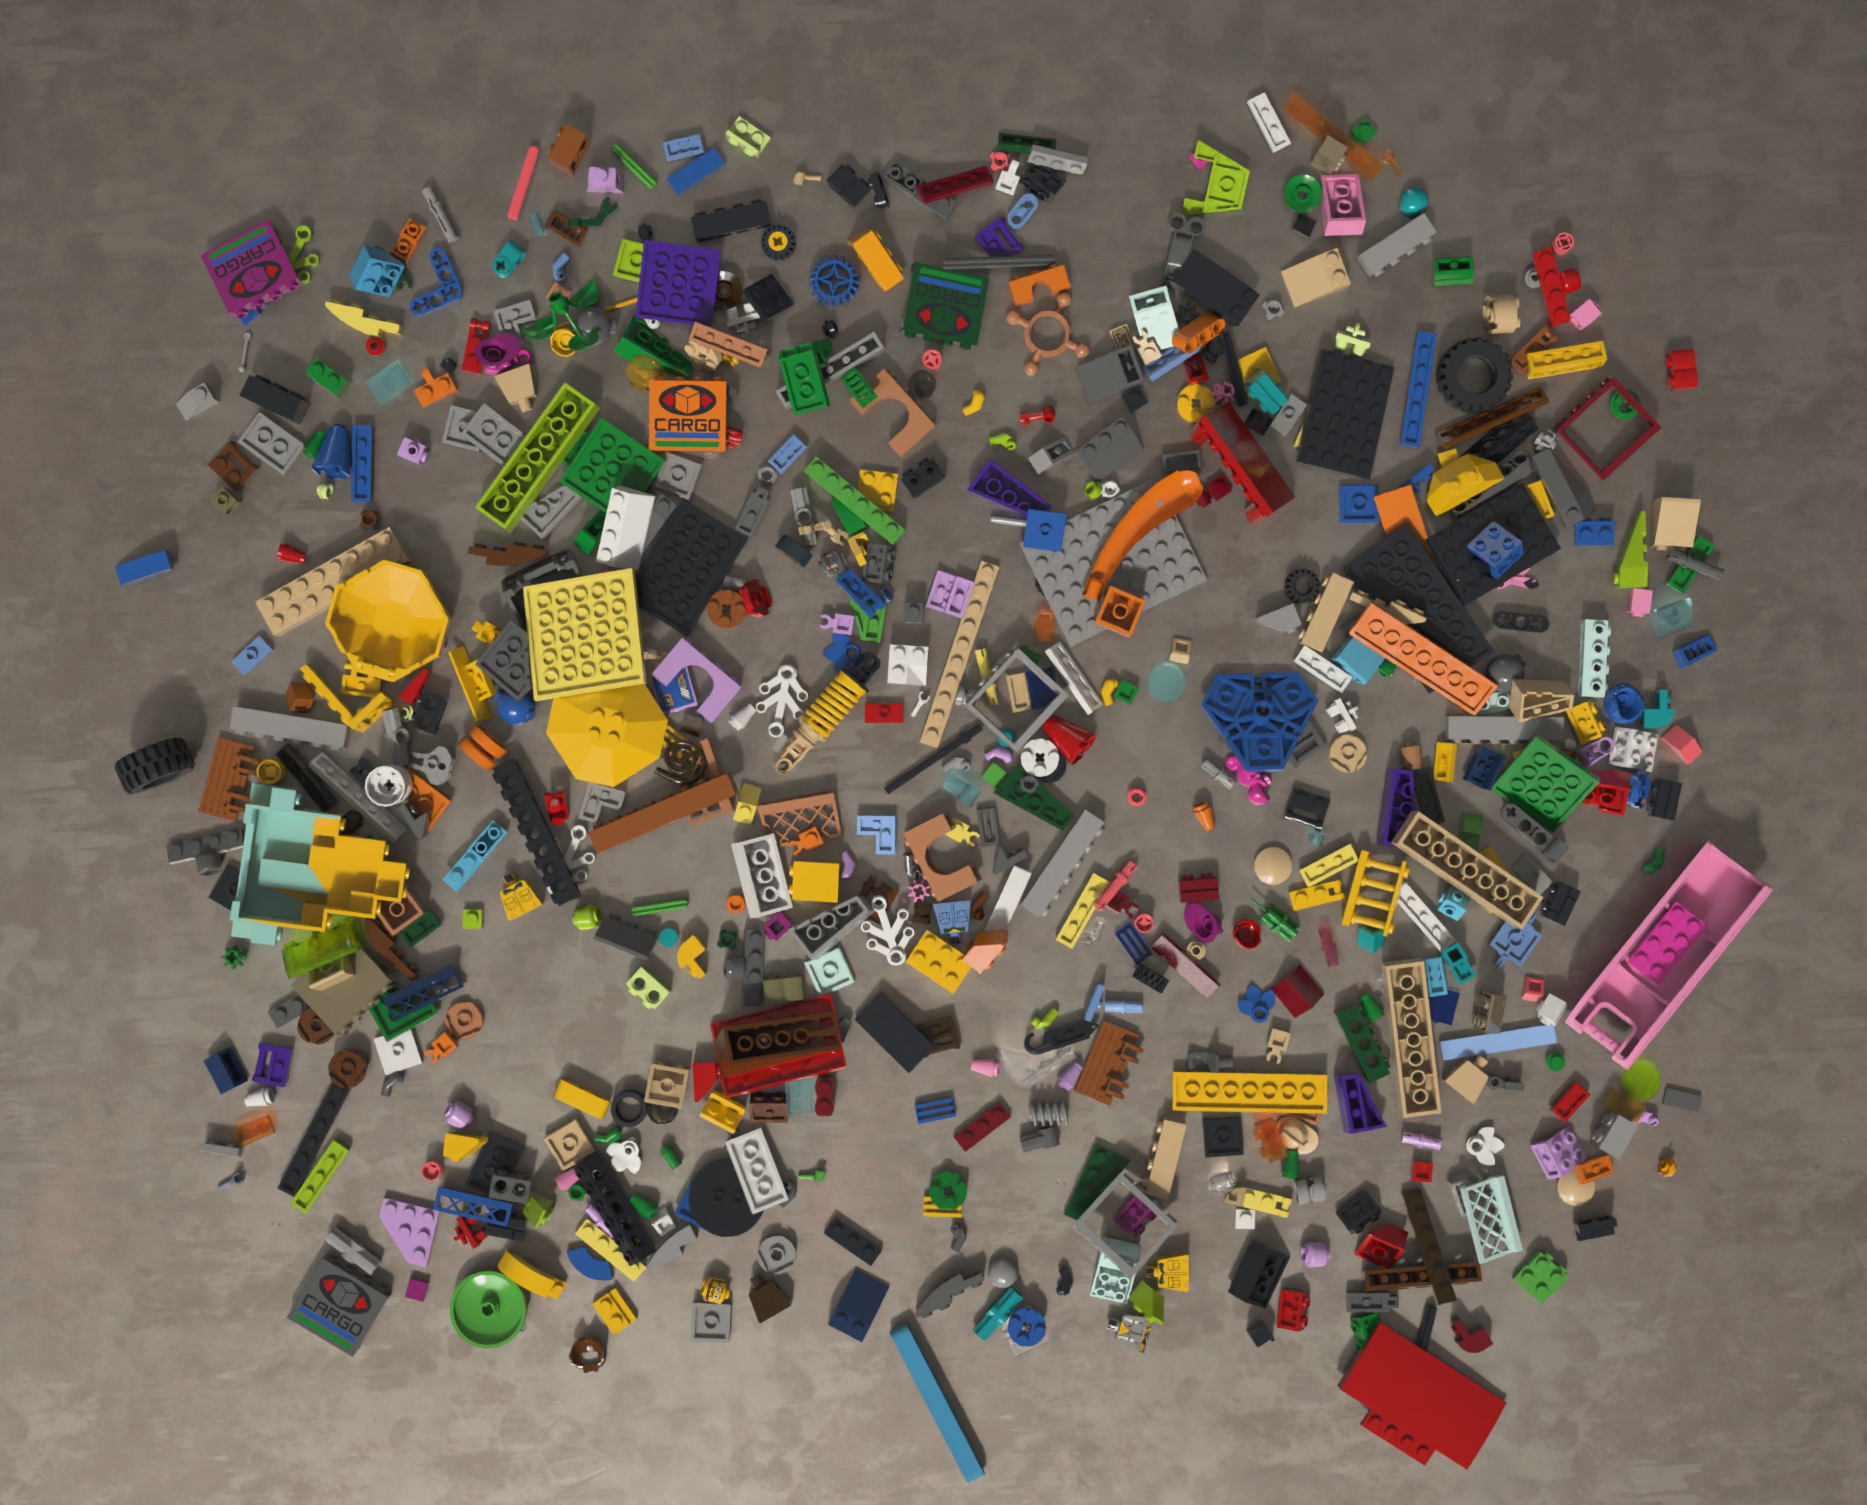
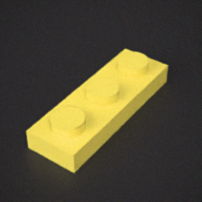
M1347 844L1300 869L1299 872L1306 886L1310 887L1358 862L1359 859L1351 844Z

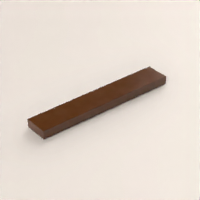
M1539 386L1435 433L1436 439L1445 450L1549 403V398Z

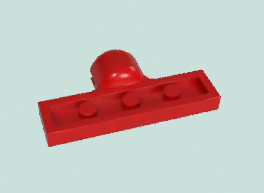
M1552 247L1532 252L1550 327L1570 322L1571 319L1565 296L1581 288V278L1578 271L1570 268L1559 272Z

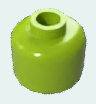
M594 904L578 906L572 915V921L580 930L593 929L598 927L602 921V913L600 908Z

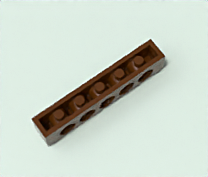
M1479 1262L1445 1264L1452 1285L1482 1282ZM1424 1266L1362 1272L1364 1292L1431 1287Z

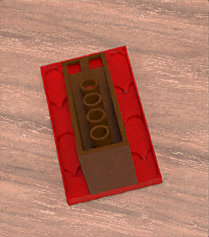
M831 993L710 1024L724 1098L839 1071L847 1067Z

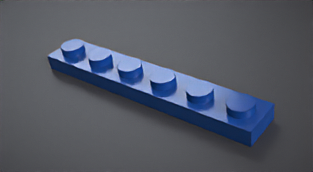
M1417 331L1399 444L1401 446L1420 447L1437 333Z

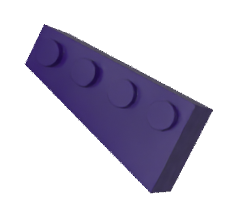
M992 459L987 462L967 489L1026 516L1028 508L1049 511L1053 506Z
M1387 768L1376 844L1396 847L1391 843L1411 811H1416L1413 771Z

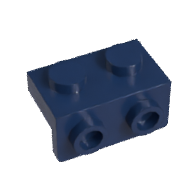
M1478 744L1463 780L1479 788L1491 791L1499 771L1503 767L1506 756Z

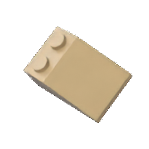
M1338 248L1281 271L1294 308L1348 288L1351 284Z

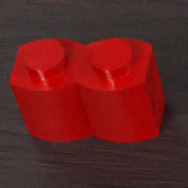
M1694 349L1670 351L1667 353L1665 366L1669 369L1667 385L1671 387V391L1697 388L1698 375Z

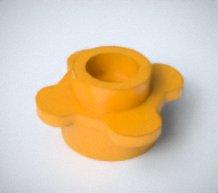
M1665 1157L1660 1162L1657 1172L1659 1174L1662 1173L1664 1177H1670L1675 1173L1677 1165L1674 1160Z

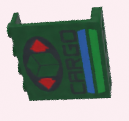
M918 262L911 264L910 272H913L904 323L899 333H904V337L907 338L923 337V341L926 342L941 341V344L945 346L960 345V349L971 350V348L976 347L989 278Z

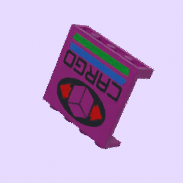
M269 219L201 254L202 260L228 313L234 319L243 318L254 309H261L266 303L278 300L283 294L295 291L303 284L287 257L276 234L275 226Z

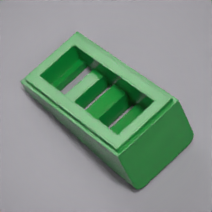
M853 367L841 376L840 379L862 408L878 397L856 367Z

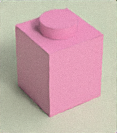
M1588 299L1570 314V319L1577 329L1581 331L1602 313L1599 311V305L1595 301Z
M1637 588L1629 589L1626 612H1631L1634 617H1643L1644 614H1650L1653 591Z

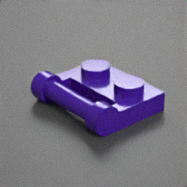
M1003 216L975 235L976 240L988 257L1014 256L1025 248L1022 243L1019 244L1009 230ZM999 227L1013 249L1010 251L1007 249L995 232L996 228Z
M259 1043L258 1061L252 1081L286 1087L293 1049L268 1043ZM267 1051H270L272 1053L267 1077H264L263 1070Z

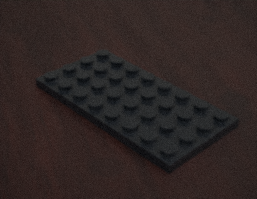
M1408 523L1343 566V569L1351 581L1354 582L1356 588L1368 593L1369 598L1373 600L1379 598L1387 602L1386 606L1388 607L1392 600L1396 601L1399 599L1407 603L1406 607L1414 610L1416 607L1425 612L1424 615L1427 616L1425 622L1407 625L1469 666H1473L1494 652V649ZM1420 681L1429 694L1434 691V689Z

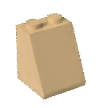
M1661 497L1652 500L1650 546L1656 547L1655 550L1666 551L1667 547L1675 548L1678 552H1686L1688 548H1692L1701 499Z

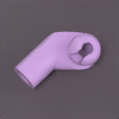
M1641 1110L1631 1116L1629 1121L1635 1125L1645 1122L1651 1126H1656L1659 1123V1118L1653 1112Z

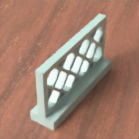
M1492 1175L1485 1180L1460 1188L1479 1263L1483 1264L1512 1252L1522 1251L1523 1248L1505 1177ZM1489 1184L1490 1188L1489 1195L1483 1193L1484 1187ZM1470 1190L1476 1192L1473 1201L1469 1199L1468 1191ZM1480 1196L1487 1199L1483 1208L1477 1205ZM1491 1202L1495 1208L1493 1214L1487 1211ZM1475 1208L1481 1211L1478 1220L1473 1215ZM1485 1215L1491 1217L1488 1227L1482 1223ZM1495 1221L1498 1222L1500 1227L1498 1233L1492 1230ZM1480 1226L1486 1230L1483 1239L1478 1234ZM1490 1233L1496 1236L1493 1245L1487 1242ZM1500 1239L1505 1247V1250L1502 1251L1497 1249ZM1485 1245L1491 1248L1487 1257H1484L1483 1254Z

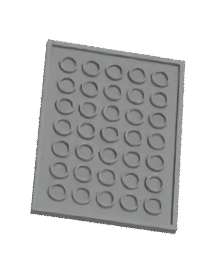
M1157 477L1065 522L1061 552L1023 547V542L1019 544L1036 580H1038V584L1069 648L1107 630L1093 622L1109 586L1146 600L1142 612L1207 581L1176 515L1150 531L1126 554L1110 577L1100 601L1082 595L1090 573L1114 529L1135 502L1159 482ZM1160 501L1156 504V508H1158L1166 502Z

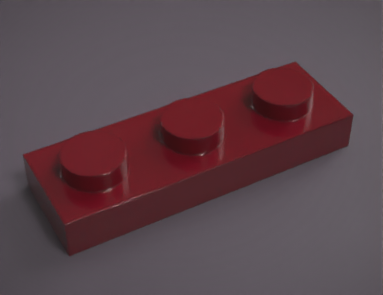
M997 1102L954 1135V1138L966 1152L1006 1122L1011 1116L1002 1104Z

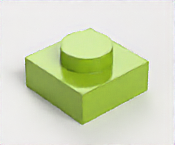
M463 909V929H482L483 909Z

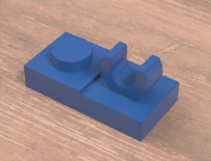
M1429 464L1397 488L1411 484L1412 489L1420 493L1421 488L1414 484L1421 480L1424 483L1432 477L1431 473L1435 470L1434 467Z

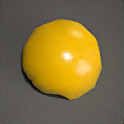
M566 327L554 331L550 337L552 350L559 356L568 357L574 355L575 352L570 350L568 343L573 336L577 335L576 332Z

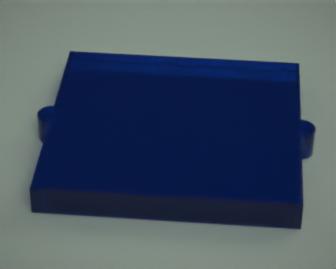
M1447 990V995L1428 997L1430 1017L1434 1023L1440 1022L1452 1025L1460 995L1459 992Z

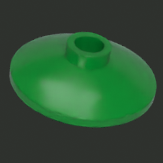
M1297 175L1291 178L1284 188V200L1287 206L1297 213L1311 212L1321 202V186L1315 178L1309 175ZM1303 192L1305 194V198H1300L1299 193Z

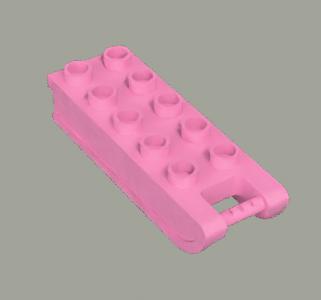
M1708 841L1587 990L1565 1020V1023L1579 1034L1583 1031L1588 1033L1614 1054L1612 1059L1628 1071L1773 891L1772 887L1769 884L1763 883L1717 849L1712 842ZM1677 901L1708 926L1661 985L1658 986L1628 963V961ZM1602 1008H1608L1633 1028L1632 1033L1623 1044H1620L1592 1022L1593 1018Z

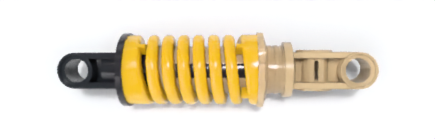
M865 652L849 670L841 667L839 675L834 677L836 682L830 681V687H825V692L820 693L822 699L816 698V704L812 703L810 705L813 711L807 709L805 715L798 718L801 724L800 727L792 732L794 735L784 744L783 748L772 760V765L779 774H789L797 763L805 757L809 749L813 750L815 748L814 745L817 741L826 742V739L831 734V730L834 731L836 729L835 725H839L840 719L843 720L845 714L850 713L849 708L855 707L854 702L858 703L859 698L869 692L865 684L880 667V660L876 655L871 652ZM869 658H873V664L866 666V661ZM781 761L787 762L784 768H778Z

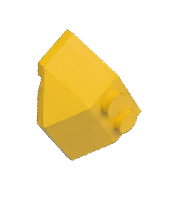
M1466 454L1433 473L1427 503L1437 517L1505 478L1495 462Z

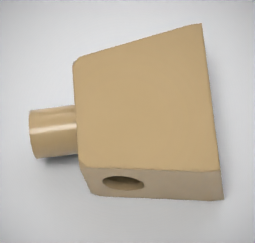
M530 364L494 376L511 405L519 403L522 413L533 409L529 399L537 397Z
M1480 1055L1473 1063L1464 1058L1442 1080L1474 1104L1488 1080V1076L1482 1072L1488 1061Z

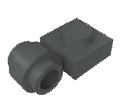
M1491 1073L1487 1075L1486 1085L1490 1089L1503 1088L1524 1091V1083L1519 1081V1078L1507 1077V1080H1502L1497 1074ZM1492 1079H1496L1494 1084H1491Z

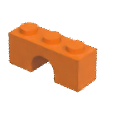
M1059 264L1051 265L1048 267V270L1042 272L1040 269L1032 271L1026 277H1022V275L1015 276L1008 283L1015 307L1033 302L1032 288L1036 284L1042 283L1047 285L1051 295L1068 291L1071 288L1064 265L1059 266Z

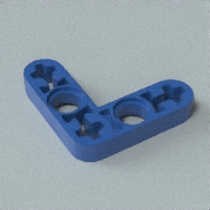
M434 248L430 252L431 263L442 287L411 301L410 311L416 316L427 315L455 303L463 297L461 284L448 254L442 248ZM436 253L444 254L441 257L444 264L448 263V265L441 266L437 259L434 260L437 257ZM444 270L451 271L452 276L450 279H442L441 274ZM452 288L459 289L456 297L453 295L446 296L449 299L448 301H446L445 296L442 294L443 291H445V294L451 293ZM434 295L441 296L440 304H432L431 299ZM425 299H427L428 304L431 306L429 309L427 305L423 306L421 312L414 310L417 307V303L420 305L426 304Z

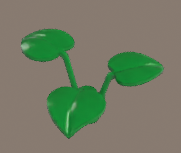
M593 279L570 300L564 297L560 291L552 293L548 298L552 305L550 306L552 317L541 318L529 327L523 328L522 332L533 341H543L549 338L554 333L553 327L557 326L556 313H559L560 315H566L577 332V335L573 336L568 343L570 350L580 352L593 346L599 338L597 330L594 329L587 333L580 332L568 311L569 305L574 309L578 307L584 309L593 305L598 300L599 290L595 280Z

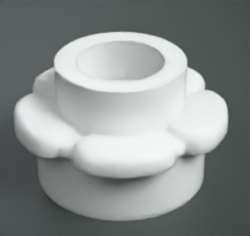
M1113 480L1110 482L1105 481L1102 484V496L1107 497V499L1115 498L1120 492L1118 484Z

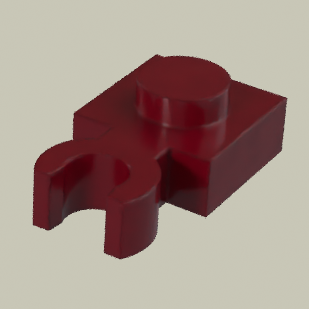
M1118 891L1106 905V908L1118 915L1121 911H1124L1128 918L1133 919L1134 915L1129 912V909L1133 908L1138 911L1139 906L1136 903H1128L1129 897Z

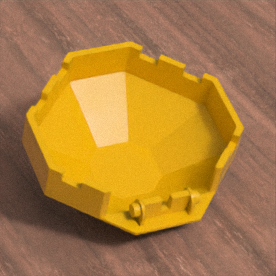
M382 560L371 568L335 586L325 625L332 633L339 650L347 655L356 672L395 682L442 655L452 618L424 570L389 560Z
M645 683L553 698L546 734L576 779L615 787L660 758L668 719Z

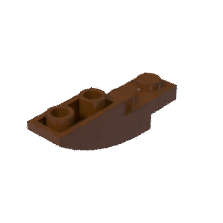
M514 542V545L508 544L507 552L502 547L494 546V549L491 550L486 549V545L475 544L474 547L469 546L468 554L487 557L486 565L500 567L531 563L547 556L549 551L544 550V546L533 544V547L530 548L525 547V543Z
M377 917L375 919L365 918V927L369 940L384 966L391 973L399 969L410 981L415 980L420 975L417 972L418 968L413 963L406 962L403 959L404 954L397 948L393 949L398 943L395 940L396 936H392L389 930L386 931L381 926L382 922Z

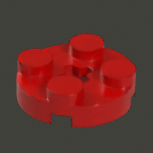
M752 579L745 582L739 588V593L743 598L747 615L761 618L770 613L768 608L772 607L771 596L768 589L759 584L761 581Z

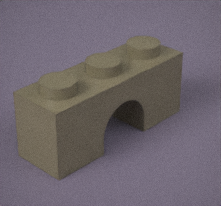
M1328 135L1310 164L1327 175H1331L1333 171H1338L1348 156L1345 153L1348 147Z

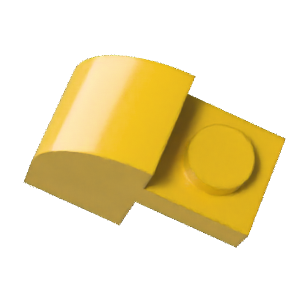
M696 934L680 946L677 960L681 969L688 964L690 967L688 971L694 978L698 977L700 979L707 972L696 960V957L707 948Z

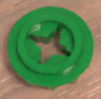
M1626 389L1641 405L1638 395ZM1616 392L1609 403L1611 413L1621 420L1634 418L1638 413L1630 405L1627 406L1628 410L1618 408L1622 404V400L1624 402L1627 401Z

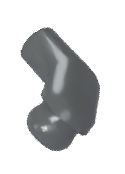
M911 852L904 853L905 872L915 880L922 877V870L913 862V854Z
M394 1072L385 1077L381 1095L390 1097L392 1086L397 1083H403V1074Z
M792 1180L783 1182L789 1200L779 1204L782 1208L796 1197V1185Z
M955 1223L950 1228L955 1237L951 1249L959 1252L967 1235L964 1227L959 1223Z

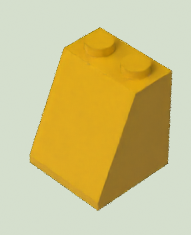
M794 861V865H790V876H793V884H789V894L792 895V900L838 903L840 862Z

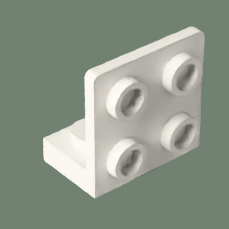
M1615 727L1613 734L1614 749L1610 753L1608 765L1652 772L1658 734Z

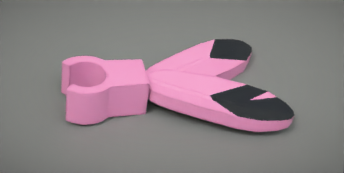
M1531 567L1504 582L1501 587H1496V589H1503L1511 584L1533 589L1537 588L1539 583L1534 579L1522 577L1530 570Z

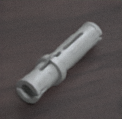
M433 186L422 190V194L429 204L428 208L430 212H433L447 242L452 243L458 240L459 236L453 228L443 208L444 204L437 197Z

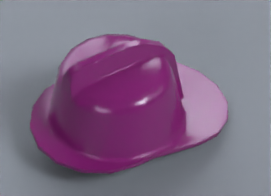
M499 334L479 342L475 348V356L483 365L490 368H498L519 354L521 348L520 341L512 334Z
M1192 903L1186 907L1184 912L1186 926L1202 942L1210 943L1216 936L1224 932L1221 919L1217 914L1209 912L1199 903Z

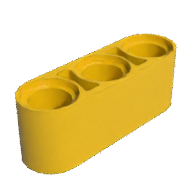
M564 1078L560 1079L553 1094V1097L599 1119L604 1118L611 1104L609 1099Z

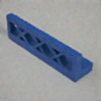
M438 1187L433 1210L508 1227L511 1213L515 1211L516 1204L446 1187ZM441 1196L448 1197L452 1205L447 1208L439 1207ZM461 1201H467L471 1209L466 1212H460L457 1204ZM480 1205L486 1206L489 1211L483 1217L479 1216L475 1210ZM499 1209L506 1210L505 1221L497 1220L494 1212Z

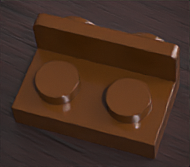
M750 1093V1123H788V1093Z

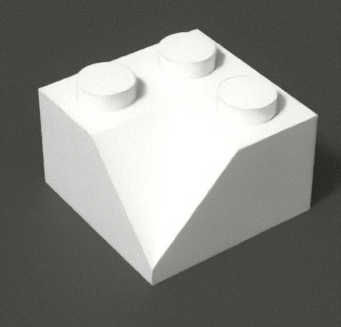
M890 644L887 683L926 686L928 647Z

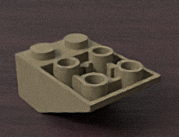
M1481 990L1480 994H1477L1476 997L1477 1012L1472 1017L1474 1028L1487 1034H1500L1507 996Z

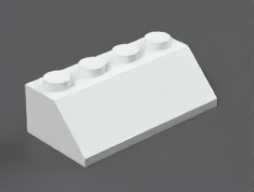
M621 485L612 488L596 562L616 568L639 570L656 496Z
M774 833L731 844L750 918H757L793 908Z

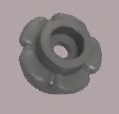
M1027 774L1020 779V787L1024 792L1032 793L1039 785L1038 779L1031 774Z

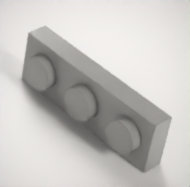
M1032 145L1027 162L1082 175L1088 164V158Z

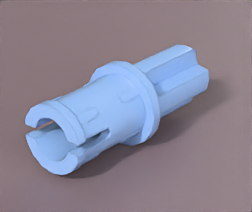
M1122 999V1001L1105 1000V1012H1122V1014L1124 1012L1142 1013L1143 1003L1141 1001H1125V999Z

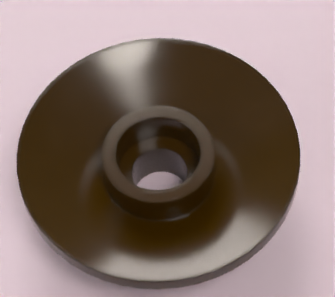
M719 271L715 308L720 310L731 309L741 300L743 287L735 274L728 271ZM723 288L728 289L726 295L721 294Z

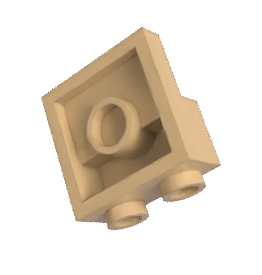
M657 1061L656 1064H651L644 1102L682 1109L690 1071L686 1070L687 1067L682 1065H675L674 1068L668 1067V1063Z

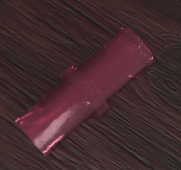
M1330 927L1319 929L1318 932L1323 946L1321 950L1325 953L1327 966L1339 965L1335 950L1336 943H1333Z

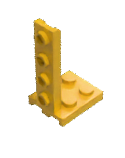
M307 665L300 668L304 673L302 675L308 683H313L316 686L315 691L322 698L324 696L329 701L327 703L333 711L337 710L341 714L340 719L346 725H349L351 729H355L358 732L364 733L382 716V709L392 707L396 703L392 696L382 692L380 694L376 693L371 697V702L366 707L363 706L358 709L355 715L314 668Z

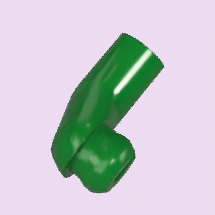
M612 1127V1131L608 1134L596 1133L595 1142L609 1145L616 1142L622 1136L621 1127Z

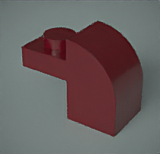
M1457 1316L1451 1319L1453 1323L1451 1329L1458 1337L1454 1341L1464 1351L1479 1353L1493 1345L1492 1340L1480 1324L1467 1331Z

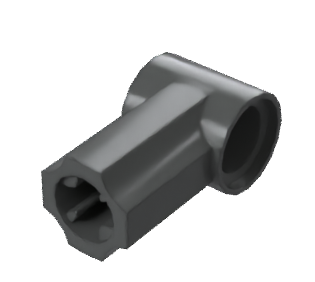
M1055 1125L1040 1128L1039 1131L1019 1136L1023 1152L1039 1148H1051L1060 1144Z

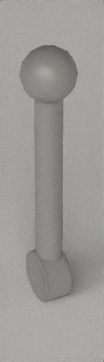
M248 332L243 335L245 343L241 365L238 367L240 372L246 370L244 365L249 340L252 338V335Z

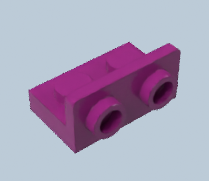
M1134 1195L1114 1221L1129 1235L1136 1237L1145 1231L1147 1223L1153 1221L1157 1215Z

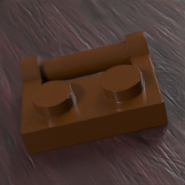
M230 441L208 466L232 490L238 492L258 472L260 467L256 463L253 464L236 447L237 445ZM230 453L248 469L246 473L228 457Z

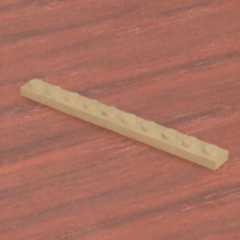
M984 561L980 563L964 616L961 619L920 740L923 744L935 748L939 746L999 569L996 565Z

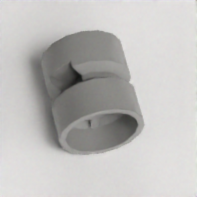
M1321 1176L1310 1177L1309 1181L1305 1179L1294 1180V1190L1298 1205L1308 1204L1310 1200L1314 1202L1325 1201V1190Z

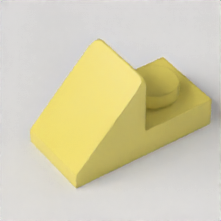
M747 783L743 784L733 820L752 825L762 788Z

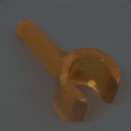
M1389 151L1390 160L1383 154V162L1390 164L1396 174L1400 175L1402 172L1394 161V152Z

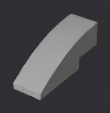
M692 1223L677 1230L659 1247L646 1267L648 1271L682 1255L684 1252L682 1246L697 1239L698 1234Z

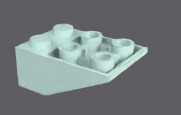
M1163 286L1129 296L1140 337H1143L1141 329H1145L1148 337L1147 340L1153 338L1159 350L1173 347L1172 338L1179 331L1168 287Z
M1103 1237L1102 1240L1132 1268L1140 1260L1141 1245ZM1099 1251L1090 1296L1127 1304L1135 1275L1131 1279L1128 1278Z

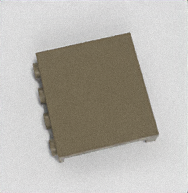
M344 931L316 960L344 948L355 976L322 991H318L309 987L308 967L291 984L294 990L335 1035L341 1036L349 1033L352 1025L356 1021L363 1019L366 1015L365 1012L369 1008L376 1006L380 1001L379 998L383 994L390 992L393 988L392 985L396 982L355 940V935L348 931Z

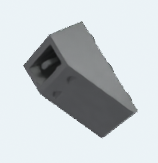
M1132 345L1077 367L1089 403L1144 384V378Z

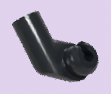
M1064 1266L1058 1269L1062 1282L1056 1288V1292L1060 1296L1069 1294L1073 1284L1068 1268Z

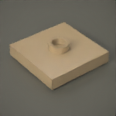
M577 1118L543 1138L562 1171L596 1152L595 1147Z

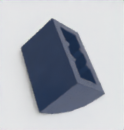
M231 1047L204 1060L220 1094L248 1081Z

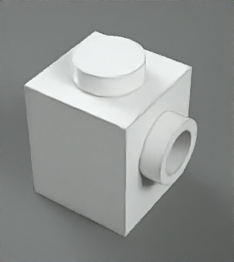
M1549 993L1546 1000H1541L1537 1007L1540 1021L1547 1026L1552 1024L1556 1027L1567 1008V1003Z

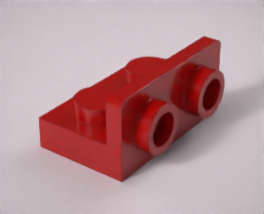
M1281 1289L1277 1328L1299 1332L1307 1327L1308 1316L1306 1314L1311 1301L1308 1291L1299 1292Z

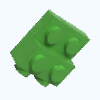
M1537 1250L1512 1278L1542 1305L1554 1291L1557 1292L1569 1277L1566 1275L1568 1271L1560 1264L1556 1266L1551 1262L1554 1258L1546 1251L1542 1253Z

